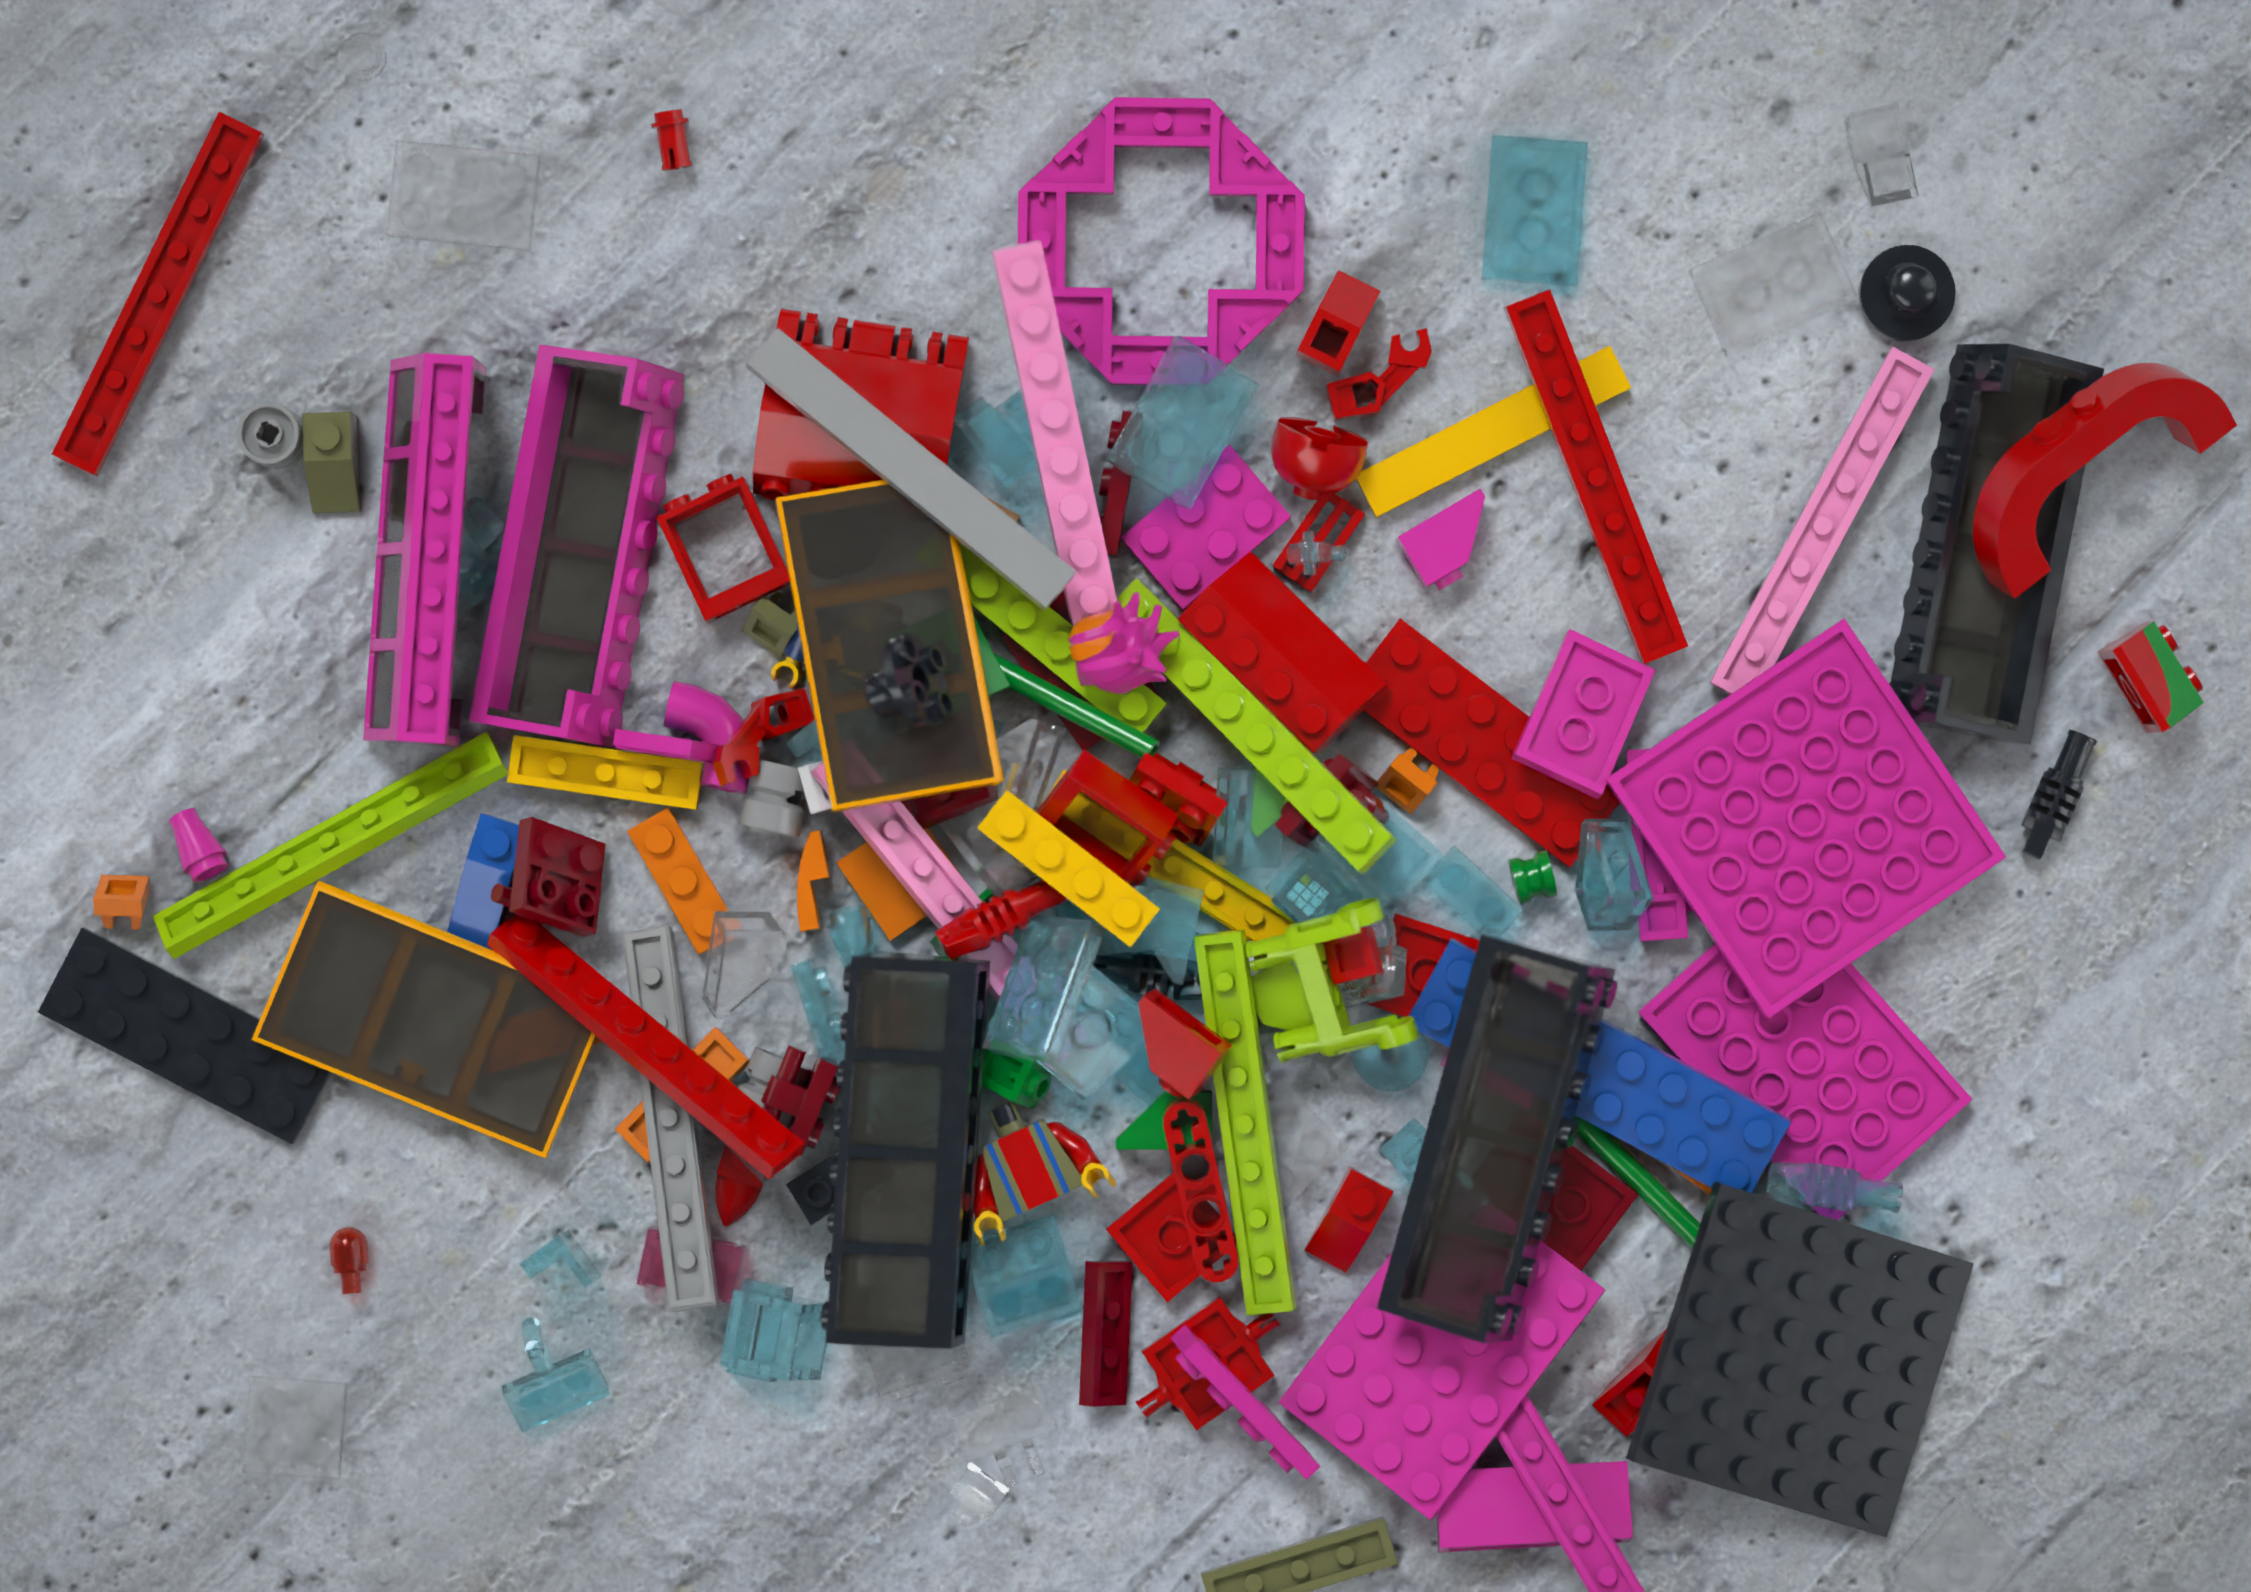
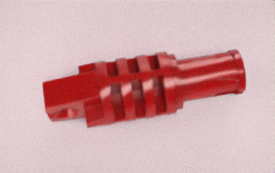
M1041 879L1037 883L1017 892L1014 889H1007L1001 892L1002 897L999 898L995 895L989 898L990 903L986 904L983 901L977 904L976 910L973 908L965 910L963 914L938 929L935 933L942 950L952 960L970 952L986 949L991 946V941L994 940L995 943L1003 940V935L1006 934L1008 937L1014 935L1017 928L1022 931L1031 923V918L1051 907L1053 908L1060 903L1066 902L1067 898Z

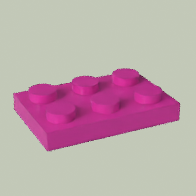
M1229 444L1121 536V540L1183 611L1213 581L1250 551L1252 552L1291 518V515Z
M1569 629L1564 635L1511 759L1598 799L1604 792L1607 785L1606 778L1613 771L1655 673V669Z

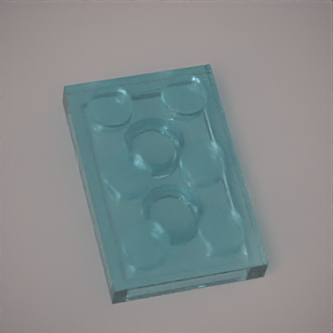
M1492 135L1481 279L1576 287L1588 142Z
M1180 335L1174 336L1106 461L1185 509L1192 508L1257 390L1259 383Z
M1037 915L1030 919L1031 923L1022 931L1021 941L1010 971L1005 978L1004 988L995 1013L989 1022L988 1032L982 1048L998 1055L1057 1064L1106 928L1092 921Z

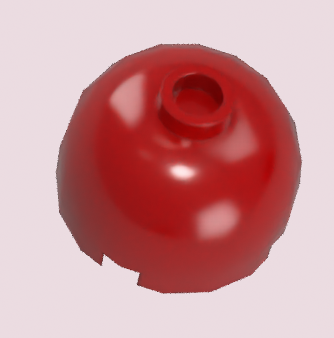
M1281 417L1272 436L1271 457L1273 466L1279 476L1284 481L1294 485L1293 494L1305 499L1320 500L1322 493H1337L1349 487L1356 480L1367 456L1368 441L1334 425L1333 431L1315 427L1318 423L1315 420Z

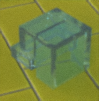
M1021 389L996 408H993L990 403L987 404L981 396L956 415V427L995 479L1005 489L1037 465Z
M743 1278L742 1289L733 1290L720 1366L727 1367L726 1373L766 1382H777V1379L786 1381L821 1380L827 1348L826 1330H823L821 1326V1312L825 1302L803 1297H793L794 1287L753 1278Z

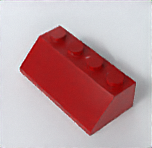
M1251 551L1213 581L1177 619L1313 753H1322L1387 686V683Z

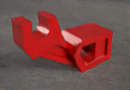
M1427 328L1416 330L1415 333L1419 346L1413 351H1407L1402 347L1400 334L1391 337L1387 364L1390 366L1379 377L1372 372H1367L1328 383L1326 389L1333 421L1379 414L1380 408L1418 369H1425L1432 353ZM1368 382H1371L1377 387L1374 391V404L1370 402L1367 406L1357 408L1352 387L1357 385L1367 386Z
M805 688L767 696L751 703L750 713L727 743L716 749L713 766L720 786L737 781L733 772L734 763L741 767L744 779L759 774V746L757 744L760 740L764 742L815 723ZM774 706L779 722L774 727L769 724L770 707Z

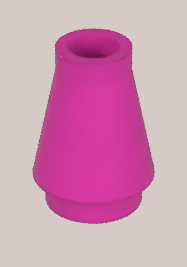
M195 808L183 810L169 819L174 832L183 873L189 874L194 883L208 880L220 874L228 867L225 860L226 850L199 818Z

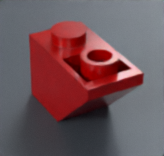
M1338 270L1297 349L1296 356L1338 377L1381 291Z

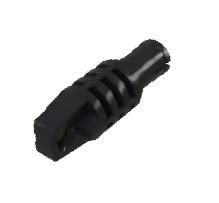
M2071 729L2067 733V739L2054 768L2048 767L2047 771H2044L2021 826L2031 830L2022 853L2037 860L2042 858L2050 838L2061 842L2084 790V782L2080 778L2093 747L2097 744V740Z
M1089 953L1086 983L1093 982L1128 987V992H1132V995L1144 996L1156 988L1172 1000H1202L1198 964L1195 961L1145 953L1133 954L1132 959Z

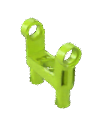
M1378 898L1356 901L1339 908L1337 913L1291 924L1289 928H1286L1285 934L1254 942H1246L1247 958L1254 956V960L1249 962L1254 972L1291 961L1297 965L1312 1013L1313 1025L1282 1033H1274L1275 1049L1282 1047V1051L1277 1053L1282 1063L1319 1052L1323 1056L1332 1057L1378 1045L1379 1049H1389L1410 1043L1420 1037L1415 1017L1413 1016L1397 1018V1014L1351 1025L1339 985H1333L1323 942L1360 933V927L1383 919L1384 915Z

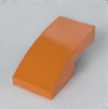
M821 830L809 833L800 861L797 881V911L800 932L822 928L813 881L831 878Z

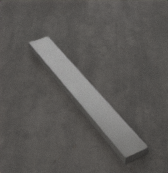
M779 328L747 363L746 368L1044 611L1076 575V570Z
M666 925L623 932L630 999L687 1045L672 927ZM639 1072L669 1312L718 1306L719 1298L696 1119Z

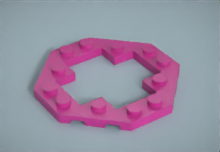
M1115 97L1100 111V114L1071 139L1034 178L1032 177L1018 191V244L1039 240L1042 243L1060 333L1111 385L1207 386L1303 293L1305 195L1277 169L1245 133H1242L1210 98ZM1114 147L1210 149L1209 196L1257 197L1255 290L1208 289L1207 337L1112 336L1113 288L1065 287L1066 194L1114 195Z

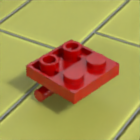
M1145 752L1129 779L1133 784L1178 814L1170 830V833L1176 836V839L1186 844L1193 842L1199 847L1202 846L1231 798L1204 782L1203 778L1205 776L1181 761L1177 765L1157 752L1154 757Z

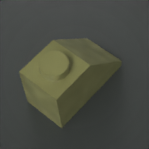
M352 412L302 413L304 466L312 513L361 512L358 416Z

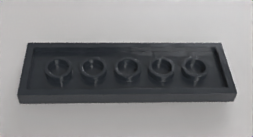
M81 927L38 1010L39 1014L290 1144L295 1143L331 1074L330 1071L253 1041L252 1037L259 1023V1017L85 927Z

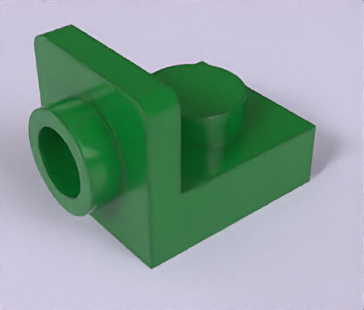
M989 1036L984 1048L982 1086L1014 1103L1031 1109L1035 1108L1038 1101L1044 1098L1050 1088V1076L1054 1066H1050L1047 1062L1036 1059L998 1038Z

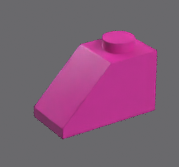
M1481 488L1397 537L1396 541L1424 589L1435 584L1440 591L1464 577L1459 568L1469 562L1485 500V495Z

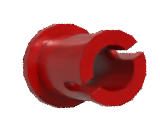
M682 109L654 113L655 123L651 124V128L657 129L662 171L676 170L679 167H692L685 131V124H688L689 120L683 117Z

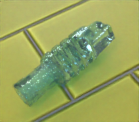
M1811 1162L1770 1163L1766 1182V1190L1770 1194L1801 1203L1802 1205L1847 1212L1855 1210L1857 1206L1898 1213L1901 1202H1898V1199L1894 1197L1902 1198L1903 1184L1901 1182L1893 1183L1861 1178L1860 1172H1857L1856 1169Z

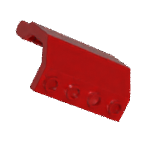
M780 309L777 328L948 466L959 394L968 354L969 337L948 334L942 364L939 363L943 333L932 332L931 337L928 339L927 361L908 358L909 351L912 350L914 338L912 328L901 327L896 356H892L896 326L854 320L849 349H845L849 319L838 317L833 328L832 346L814 344L819 330L818 314L807 312L802 340L799 342L802 311ZM765 384L760 407L753 464L754 494H760L768 500L775 501L778 497L883 480ZM908 499L873 504L877 510V516L883 513L903 516L906 520L914 523L933 521Z

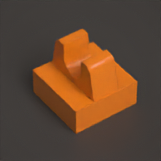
M1413 748L1408 749L1403 754H1398L1377 780L1378 785L1376 786L1379 791L1410 815L1438 783L1435 781L1438 774V767L1432 764L1424 772L1412 763V760L1418 753Z
M101 874L93 897L94 915L101 916L105 928L113 929L116 916H129L133 930L141 927L145 907L150 895L149 876Z

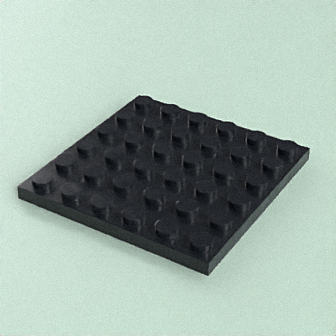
M1714 1181L1626 1459L1887 1537L1974 1263Z

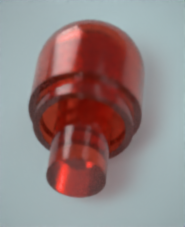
M343 1227L337 1230L330 1239V1266L333 1267V1274L341 1273L342 1295L361 1293L360 1272L367 1271V1264H369L368 1243L365 1235L359 1229Z

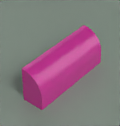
M1627 1461L1569 1464L1615 1542L1629 1543L1633 1538ZM1515 1467L1471 1469L1436 1514L1438 1553L1561 1546Z

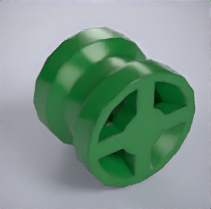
M1546 850L1536 852L1534 857L1528 860H1522L1519 857L1508 859L1510 874L1519 905L1530 903L1533 897L1543 895L1546 898L1557 896L1556 883Z

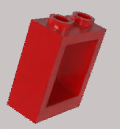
M732 473L708 483L706 487L709 492L696 499L691 500L690 495L685 494L663 505L666 513L656 517L707 623H711L754 603L762 596L766 597L790 586L787 565L747 480L743 476L735 480ZM740 496L773 568L715 596L709 597L676 526Z
M1085 749L1078 755L1036 811L1041 817L1135 890L1142 884L1152 868L1147 862L1152 856L1161 860L1176 836L1170 833V830L1178 817L1177 813ZM1080 791L1146 836L1129 859H1126L1063 815Z

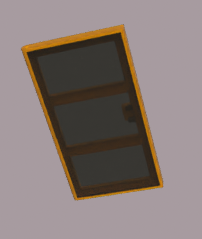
M884 480L776 498L775 503L832 813L989 785L996 786L1004 782L960 542ZM904 633L916 636L927 646L935 644L942 651L946 660V669L943 671L948 692L954 700L956 710L952 717L929 729L917 727L903 713L886 719L881 718L873 712L866 700L865 682L868 675L884 670L883 652L887 642Z
M319 880L313 888L309 903L252 1040L547 1159L597 1036L495 951Z

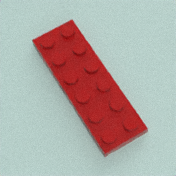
M1401 618L1366 663L1387 683V686L1363 711L1570 868L1620 803L1609 786L1606 785L1603 794L1598 799H1595L1511 759L1529 716Z

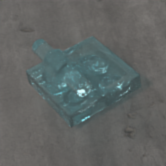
M1321 833L1264 887L1298 922L1337 913L1339 908L1347 904L1368 898H1378L1381 909H1383L1401 889L1376 862L1364 875L1358 872Z

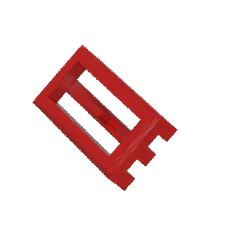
M1322 493L1320 500L1315 502L1272 567L1312 593L1365 513L1335 493ZM1327 502H1330L1335 506L1334 510L1295 567L1291 568L1285 563ZM1343 512L1346 513L1351 519L1312 576L1307 579L1301 573Z

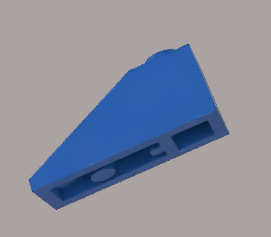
M480 814L466 857L447 932L491 949L487 945L490 933L502 925L507 906L491 900V891L496 884L512 888L519 824L489 814Z

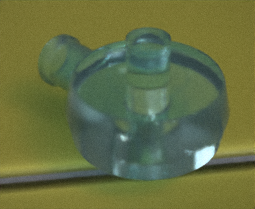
M1314 531L1302 532L1303 543L1288 544L1287 547L1288 563L1304 564V575H1316V564L1329 563L1331 560L1343 561L1346 557V549L1343 545L1330 546V543L1315 542Z

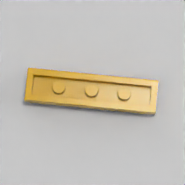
M513 735L507 783L697 810L704 763Z
M1008 790L1005 791L977 827L978 830L1130 948L1160 910L1159 907Z

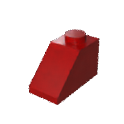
M1155 988L1144 995L1138 1003L1150 1071L1160 1078L1158 1082L1167 1092L1179 1098L1184 1095L1186 1098L1191 1099L1203 1089L1233 1045Z
M1349 1166L1304 1251L1347 1273L1371 1235L1394 1191Z
M1667 1328L1641 1349L1592 1403V1406L1626 1437L1635 1430Z

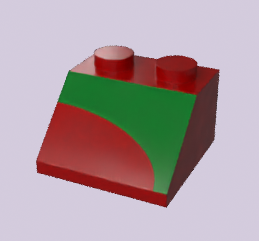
M2154 621L2143 623L2097 652L2147 733H2163L2204 703L2198 694L2203 690V686L2190 666L2182 668L2173 653L2178 649V645L2165 625L2157 627Z

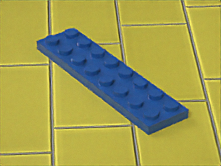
M1450 938L1408 1017H1415L1419 1032L1447 1047H1450L1476 954L1474 949L1453 938ZM1512 971L1497 1027L1499 1031L1570 1050L1580 1014L1568 1011L1569 1000ZM1602 1018L1600 1027L1604 1028L1603 1042L1599 1052L1591 1056L1587 1073L1591 1074L1589 1092L1583 1102H1578L1575 1115L1711 1188L1715 1181L1752 1193L1791 1123L1790 1118ZM1495 1043L1491 1047L1486 1068L1555 1104L1567 1062Z

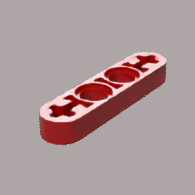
M1178 1098L1166 1107L1163 1114V1128L1195 1266L1198 1273L1205 1280L1213 1283L1223 1282L1235 1274L1238 1267V1252L1208 1122L1203 1107L1196 1100ZM1186 1109L1189 1116L1198 1117L1199 1120L1191 1124L1193 1140L1195 1142L1200 1138H1204L1205 1144H1189L1176 1150L1175 1144H1185L1182 1128L1179 1125L1172 1126L1170 1122L1177 1119L1179 1110ZM1198 1154L1203 1156L1209 1163L1208 1173L1200 1179L1187 1178L1181 1170L1183 1160L1190 1155ZM1201 1201L1214 1202L1220 1210L1218 1220L1211 1225L1198 1224L1192 1216L1194 1206ZM1225 1230L1226 1236H1217V1243L1221 1255L1229 1254L1230 1258L1224 1260L1223 1269L1215 1270L1212 1263L1204 1264L1203 1260L1210 1257L1208 1239L1205 1238L1198 1242L1196 1236H1213Z

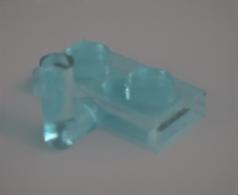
M532 1317L526 1318L522 1322L521 1329L525 1352L535 1372L501 1386L503 1397L522 1433L610 1395L609 1386L590 1348L552 1363L544 1347L540 1322Z

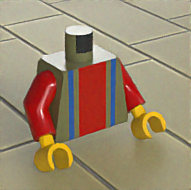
M1012 1101L988 1111L999 1138L982 1145L983 1153L977 1156L974 1216L976 1221L974 1223V1231L981 1246H985L983 1234L989 1229H997L1001 1241H1004L1006 1239V1232L1002 1222L1076 1188L1084 1186L1093 1198H1099L1098 1194L1094 1191L1095 1182L1101 1178H1106L1111 1186L1114 1187L1116 1181L1108 1169L1101 1165L1097 1155L1084 1137L1061 1122L1047 1123L1044 1118L1025 1126L1016 1104Z

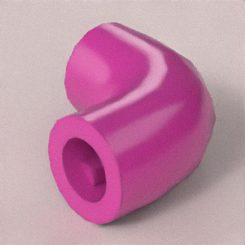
M673 681L663 727L688 732L695 735L701 742L720 746L726 744L743 722L742 716L724 697L696 685ZM705 762L700 784L725 792L747 794L749 778L744 779L741 767L734 763L733 772L737 781L720 786L713 763Z

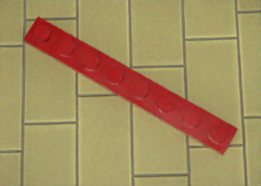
M218 112L51 455L98 477L265 135L261 131L224 113Z
M1546 290L1503 307L1641 663L1646 664L1688 647L1551 290Z
M515 915L490 933L487 945L507 960L516 970L770 1180L801 1155L805 1144L801 1139L540 923Z

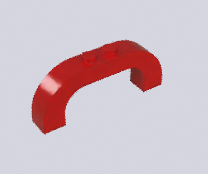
M2137 363L2124 366L2104 375L2086 389L2077 392L2066 405L2049 418L2038 422L2031 432L2014 444L2000 458L1981 489L1974 513L1973 541L1977 559L1989 583L2015 599L2051 571L2036 538V522L2044 501L2058 485L2126 432L2144 420L2162 416L2175 440L2201 454L2237 426L2225 402L2211 388L2176 368L2159 363Z

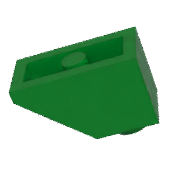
M1163 1090L1116 1137V1149L1168 1150L1163 1128V1114L1166 1107L1179 1097ZM1201 1090L1191 1099L1196 1100L1203 1107L1212 1140V1091ZM1186 1109L1179 1110L1177 1119L1170 1121L1172 1126L1179 1125L1182 1128L1185 1144H1175L1176 1150L1189 1144H1205L1204 1138L1194 1142L1191 1124L1199 1119L1197 1116H1189Z

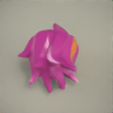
M1134 592L1124 608L1121 607L1120 601L1113 603L1112 610H1103L1078 621L1071 630L1068 641L1070 643L1071 658L1076 663V673L1080 685H1096L1106 692L1126 694L1132 689L1148 682H1166L1167 679L1160 673H1164L1166 669L1159 661V657L1165 647L1180 636L1178 631L1158 633L1162 606L1157 604L1147 619L1138 617L1140 594Z

